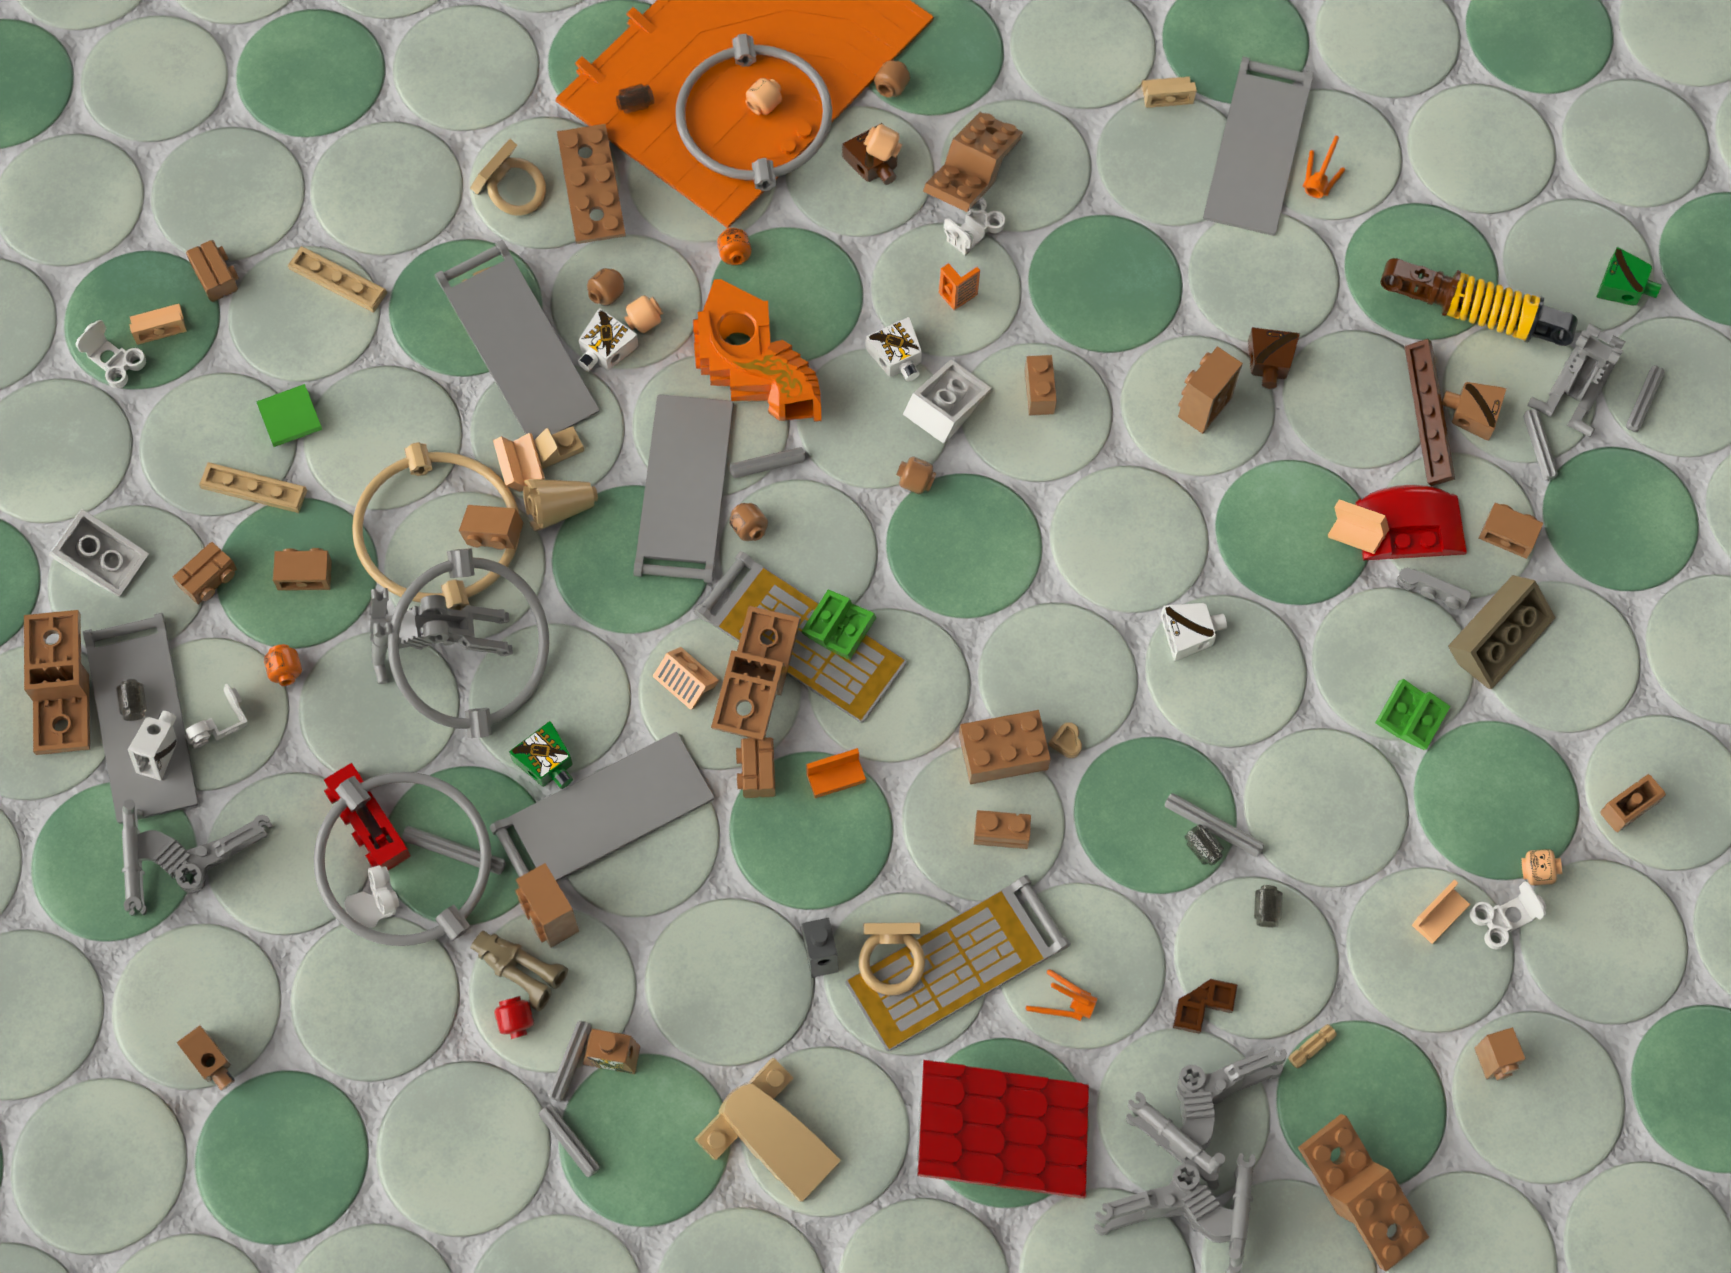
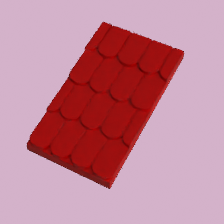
M923 1060L922 1092L918 1123L917 1176L1085 1199L1089 1085L1080 1082L1048 1079V1077Z

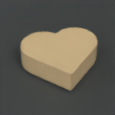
M1064 723L1057 730L1048 745L1065 757H1077L1082 749V743L1078 739V727L1073 723Z

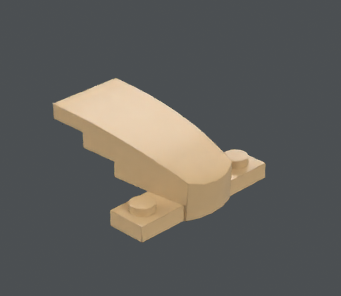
M771 1058L748 1083L738 1086L728 1094L722 1102L718 1111L719 1114L694 1140L712 1159L717 1160L739 1137L773 1176L781 1181L800 1202H803L841 1160L802 1122L774 1100L793 1080V1077L775 1058Z

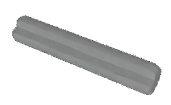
M1658 366L1651 367L1627 421L1626 428L1628 430L1638 432L1641 428L1664 375L1663 368Z
M1536 409L1527 410L1523 417L1542 477L1546 481L1553 480L1558 475L1539 413Z
M802 447L731 463V475L733 478H738L805 461V453Z
M578 1021L549 1092V1097L553 1100L562 1102L565 1098L592 1029L591 1025L587 1022Z
M549 1104L544 1107L539 1113L543 1122L586 1177L596 1174L600 1169L596 1160L553 1105Z

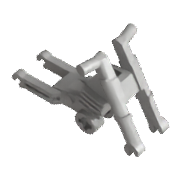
M1590 323L1587 329L1582 331L1575 343V348L1565 362L1560 375L1549 393L1550 398L1547 403L1531 397L1527 405L1551 417L1563 393L1580 401L1567 426L1588 437L1592 436L1595 428L1581 420L1585 414L1589 413L1602 387L1606 384L1607 378L1623 352L1621 349L1626 342L1614 335L1609 344L1598 339L1597 337L1602 329Z
M384 588L382 592L372 589V606L369 610V615H371L370 640L372 641V663L375 668L378 684L388 683V677L384 661L388 648V635L392 634L391 621H386L385 619L386 614H388L387 601L389 600V593L387 588ZM425 596L421 599L420 607L413 606L404 615L399 634V649L413 647L422 650L428 647V645H433L432 643L443 642V645L449 646L456 642L465 650L509 656L513 654L512 645H508V642L475 638L473 619L498 624L508 623L509 613H504V609L497 610L470 605L465 606L462 610H452L446 607V598L444 596Z
M132 799L125 800L122 808L124 861L122 873L124 872L126 897L124 909L131 916L135 915V908L142 915H145L147 912V907L144 904L143 875H145V871H142V861H152L160 865L172 878L176 876L178 885L185 892L197 893L203 889L205 875L209 869L225 862L231 856L267 837L263 826L272 828L270 819L266 815H258L254 821L219 840L186 850L176 839L159 831L147 830L140 833V830H138V820L142 819L143 812L135 808V802ZM190 872L196 881L193 884L186 882L187 877L185 875Z
M1271 1047L1269 1050L1232 1063L1213 1073H1204L1196 1065L1185 1066L1180 1071L1176 1090L1177 1098L1182 1102L1180 1108L1184 1125L1181 1129L1175 1126L1170 1118L1167 1119L1146 1102V1098L1141 1092H1136L1135 1099L1139 1103H1135L1133 1100L1128 1101V1108L1137 1117L1127 1114L1126 1121L1129 1125L1137 1126L1156 1142L1155 1144L1158 1147L1161 1146L1180 1163L1195 1166L1200 1173V1177L1207 1182L1208 1187L1216 1190L1219 1187L1218 1173L1220 1172V1167L1225 1162V1156L1222 1153H1216L1212 1158L1204 1151L1209 1146L1215 1121L1214 1106L1235 1092L1270 1078L1276 1079L1280 1077L1283 1070L1282 1063L1286 1059L1287 1052L1285 1049H1282L1281 1055L1276 1056L1275 1048ZM1278 1065L1277 1070H1272L1271 1066Z
M1243 1153L1238 1155V1166L1234 1173L1236 1180L1233 1194L1234 1202L1231 1205V1210L1225 1209L1220 1205L1206 1184L1200 1185V1173L1195 1166L1182 1164L1175 1169L1171 1183L1165 1187L1148 1190L1110 1203H1103L1102 1210L1107 1214L1102 1215L1100 1212H1096L1095 1218L1106 1226L1101 1227L1099 1224H1095L1094 1230L1099 1235H1107L1110 1231L1151 1218H1168L1184 1215L1192 1228L1215 1243L1230 1241V1263L1225 1273H1240L1247 1240L1249 1212L1251 1209L1250 1201L1253 1202L1251 1187L1253 1168L1256 1162L1255 1155H1251L1247 1163L1243 1160Z

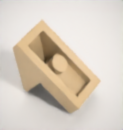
M573 426L551 435L547 428L534 440L542 469L584 451V447Z

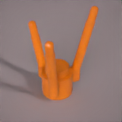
M1338 136L1334 137L1320 172H1315L1314 175H1312L1314 150L1309 152L1306 178L1302 186L1311 197L1322 198L1324 195L1328 196L1331 188L1345 172V168L1342 167L1328 183V177L1325 175V172L1339 140Z
M1048 969V975L1069 988L1067 989L1054 982L1051 983L1052 988L1073 998L1070 1008L1074 1009V1012L1026 1006L1025 1008L1026 1011L1071 1017L1081 1021L1083 1016L1091 1017L1097 998Z

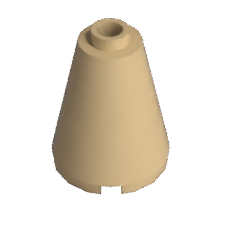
M528 479L524 481L528 485L523 487L525 510L527 515L531 514L534 521L529 523L534 531L542 530L594 507V502L598 501L596 487L591 486L589 482Z

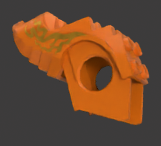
M714 279L703 311L698 312V319H693L696 369H701V375H710L711 386H730L731 401H768V413L779 421L813 418L814 422L822 421L821 394L815 371L809 367V362L801 358V354L792 350V345L784 340L770 343L768 301H763L722 279ZM733 333H744L751 339L741 345H732L724 341L727 336Z

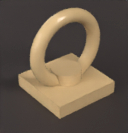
M509 139L480 171L470 189L478 195L487 185L492 202L500 210L507 214L521 216L535 211L542 204L546 194V184L542 173L533 163L522 158H510L517 144ZM511 168H520L527 171L535 181V196L525 205L516 206L509 204L498 192L497 184Z
M863 923V934H873L866 940L859 955V969L866 984L876 992L884 995H900L911 990L921 979L925 968L923 949L919 942L911 935L920 934V923ZM878 944H905L909 947L913 954L914 966L906 980L898 984H886L874 976L870 968V956Z

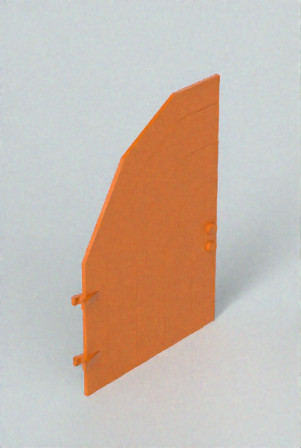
M657 0L643 14L632 7L627 12V16L630 18L627 24L630 27L593 63H589L581 56L575 62V65L579 67L576 70L579 76L555 99L557 103L588 126L606 124L608 140L726 228H729L764 191L755 189L754 180L735 179L712 171L700 163L684 145L678 132L675 112L679 92L690 73L712 55L733 48L732 39L736 38L739 34L753 36L754 45L772 46L789 51L808 62L819 73L830 94L832 123L874 81L883 63L893 61L933 21L934 16L911 0ZM756 55V62L746 67L736 64L735 57L710 68L697 80L691 89L685 110L687 128L696 145L707 156L718 163L741 170H752V163L761 158L773 161V166L777 167L798 157L810 146L818 134L823 113L820 94L812 80L795 65L780 58L767 55ZM760 78H765L769 81L774 79L782 89L780 91L782 101L768 115L761 113L757 115L746 104L747 90Z

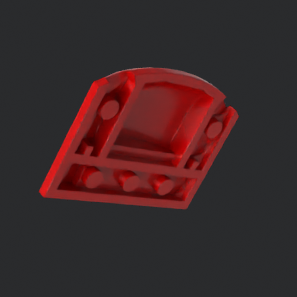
M1399 485L1374 491L1355 503L1357 506L1385 515L1389 528L1375 554L1362 550L1363 561L1466 555L1467 553L1457 495L1430 486Z

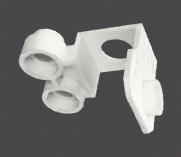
M983 197L967 212L965 223L959 227L951 219L946 218L944 220V231L947 235V241L964 255L985 237L987 231L999 233L1005 225V217L1001 212H986L987 203ZM973 208H979L980 211H975V210H972V209H973ZM991 223H997L998 226H993Z
M102 320L95 321L88 325L85 332L77 339L76 346L79 352H85L89 359L106 371L105 378L111 387L122 388L128 382L126 371L128 369L133 371L141 370L146 364V358L138 348H131L127 351L123 348L120 350L116 348L104 335L107 329ZM103 352H114L115 355L106 363L100 360ZM134 360H140L138 363L132 364ZM117 377H122L119 381H114Z
M225 684L224 693L240 722L220 732L212 718L190 726L185 730L187 732L185 738L190 746L193 745L194 749L207 744L211 734L214 735L217 741L246 727L247 719L239 706L242 700L235 687L231 689L228 684Z
M380 865L368 868L370 887L373 894L370 895L364 891L347 896L344 902L346 913L368 928L376 927L381 919L394 916L396 908L399 907L397 894L393 891L390 884L389 872L386 866L381 867Z
M1526 881L1520 885L1521 894L1517 898L1501 906L1496 905L1494 907L1487 902H1478L1471 909V920L1476 925H1487L1489 928L1485 934V942L1490 948H1503L1509 940L1508 933L1533 921L1536 917L1541 920L1546 915L1544 900L1540 895H1536L1531 885ZM1508 908L1519 910L1521 919L1518 922L1513 923L1507 919L1505 912ZM1476 912L1484 913L1485 919H1479ZM1491 935L1498 936L1500 942L1494 943L1491 940Z

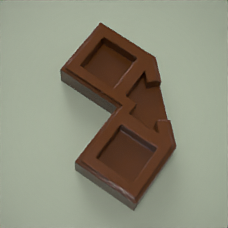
M1209 979L1200 987L1184 995L1177 1002L1173 1028L1200 1034L1205 1008L1232 1013L1238 985Z

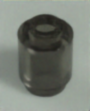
M643 84L619 90V95L616 96V103L619 110H623L625 114L649 108V105L654 104V97L649 85L643 86Z
M135 679L122 681L121 685L116 688L120 714L123 715V719L126 721H136L144 718L145 711L147 710L144 685Z
M1200 824L1185 835L1187 846L1202 865L1209 864L1212 866L1223 857L1221 853L1224 847L1208 828H1204Z
M1263 885L1261 889L1255 891L1254 918L1258 926L1277 927L1279 920L1282 918L1283 893L1277 890L1276 886Z

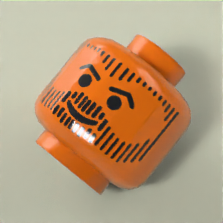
M728 228L719 235L717 246L723 262L730 265H739L749 259L752 248L745 231L738 228Z
M276 645L270 648L264 657L267 676L274 683L288 686L293 684L295 679L301 675L302 667L299 655L295 649L288 645Z

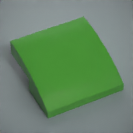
M305 384L256 401L273 447L323 430Z
M828 589L801 632L817 644L850 660L876 620V616L873 612L852 604L850 598Z
M1401 679L1395 686L1375 723L1405 742L1426 750L1451 706L1430 691L1423 693L1405 679Z

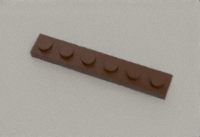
M1425 339L1404 347L1427 483L1432 487L1455 480L1433 346L1429 339Z

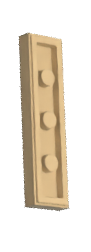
M302 246L288 264L289 270L373 313L387 294L385 288Z
M209 462L199 484L201 489L296 513L300 512L307 493L305 486Z

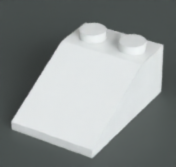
M950 360L912 394L903 415L944 444L973 413L990 392L991 387L953 360Z
M83 509L78 512L49 553L50 557L68 569L120 597L149 555L148 552Z

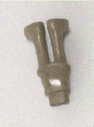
M484 930L479 933L470 947L479 953L478 957L494 970L495 975L505 977L522 987L529 994L530 1006L536 1011H541L548 1003L552 993L550 987L557 989L568 973V968L564 965L544 963L525 952L521 945L499 938L497 934L491 936ZM519 963L541 977L549 986L535 980L515 966Z

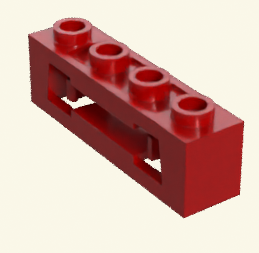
M352 762L324 779L328 787L324 790V793L331 804H334L341 798L335 789L342 782L355 776L359 783L364 782ZM368 791L367 793L371 799L365 806L383 832L375 838L380 847L379 849L374 847L373 844L375 842L356 811L351 812L347 806L340 814V818L345 825L351 823L355 830L351 835L359 847L365 845L369 851L365 856L371 866H386L389 871L411 857L372 793ZM387 835L392 839V843H389L386 839Z

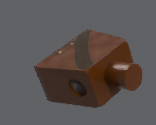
M870 129L842 143L843 159L865 181L871 182L880 177L885 185L895 181L897 176L893 169L897 167L898 156L896 158L891 156L888 161H882L868 154L864 141Z
M1251 328L1248 338L1251 374L1262 377V386L1264 388L1274 389L1277 387L1278 379H1287L1300 333Z

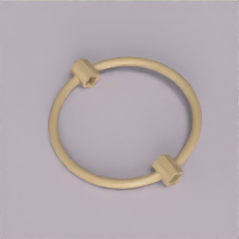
M420 442L412 443L407 448H404L406 458L391 464L375 476L363 491L356 505L352 524L354 547L368 574L383 588H387L389 592L399 597H402L407 589L390 580L375 566L364 543L363 521L367 506L374 493L385 481L407 468L410 469L411 475H426L432 470V462L457 464L479 473L490 481L501 494L506 507L516 508L519 514L516 501L510 489L489 467L459 454L428 452L427 445ZM520 535L515 549L506 548L498 563L506 567L509 566L517 550ZM490 571L481 580L468 587L464 586L463 580H450L441 585L442 593L418 592L412 601L421 603V599L425 596L441 595L446 598V607L448 609L462 610L465 606L469 605V597L488 588L500 575Z

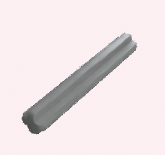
M1171 793L1165 802V807L1255 857L1260 855L1264 847L1261 841L1174 793Z
M411 826L405 828L402 835L405 842L480 868V851ZM491 855L490 872L498 875L502 874L506 864L505 860Z

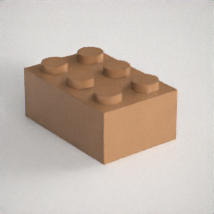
M1218 346L1212 353L1207 352L1200 361V368L1197 371L1192 370L1184 382L1187 385L1181 393L1183 398L1178 404L1180 407L1178 417L1203 434L1232 399L1243 363Z
M1039 710L960 724L959 739L970 784L1049 769L1051 758Z
M546 863L516 879L519 888L515 892L527 919L532 920L534 930L541 943L547 941L550 948L580 932L573 909Z

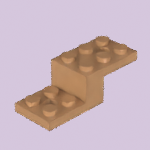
M979 112L952 139L945 164L926 182L923 192L968 212L993 186L1003 158L1021 140L1023 131L1018 130L1010 123H1003L995 119L991 114Z
M606 124L557 131L576 244L625 237L624 222ZM583 147H588L592 150V155L588 158H582L578 154L579 150ZM599 209L604 213V216L601 220L594 221L590 218L591 211Z
M753 606L748 607L737 651L731 650L711 725L712 729L760 741L765 740L776 694L782 695L801 622L800 617ZM767 631L774 632L776 635L775 641L769 645L761 642L763 633ZM749 702L751 704L752 710L748 715L742 716L738 714L737 707L740 703Z
M78 610L24 615V690L33 701V752L36 755L90 750L89 674L81 664V614ZM58 634L59 640L55 644H46V639L49 635ZM58 721H68L66 729L63 731L55 730V725Z
M1340 1114L1298 1147L1337 1215L1356 1226L1380 1269L1388 1271L1429 1238L1392 1172L1373 1162L1347 1116ZM1339 1147V1158L1331 1161L1332 1151ZM1392 1224H1396L1395 1234L1392 1237H1388V1228Z

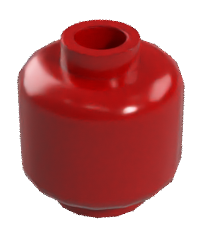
M520 996L500 1001L499 1006L494 1010L499 1032L503 1035L510 1034L511 1039L528 1035L526 1029L534 1025L530 1003L527 1000H521Z

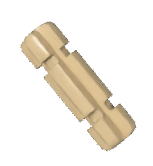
M1325 1025L1318 1033L1301 1045L1299 1050H1295L1288 1059L1291 1064L1296 1068H1300L1306 1063L1307 1059L1309 1060L1325 1047L1326 1042L1329 1043L1336 1037V1031L1330 1025Z

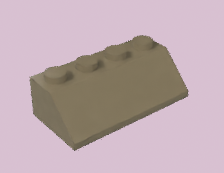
M1512 575L1448 647L1459 666L1485 687L1493 689L1556 617L1535 580Z

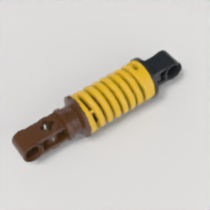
M1392 258L1386 262L1380 281L1381 286L1385 290L1427 302L1431 306L1432 304L1440 305L1442 307V316H1450L1456 319L1460 317L1462 321H1466L1468 315H1470L1469 322L1471 324H1475L1477 318H1479V326L1484 327L1488 321L1487 328L1493 330L1495 325L1498 324L1497 331L1500 333L1504 331L1506 326L1507 335L1524 340L1526 343L1530 341L1532 336L1553 342L1559 346H1567L1573 342L1578 324L1576 316L1544 306V297L1531 296L1528 293L1523 296L1519 290L1513 293L1512 288L1504 289L1500 284L1494 286L1493 282L1485 284L1484 279H1478L1475 282L1474 276H1469L1460 270H1457L1453 277L1444 275L1442 271L1437 272L1398 258Z

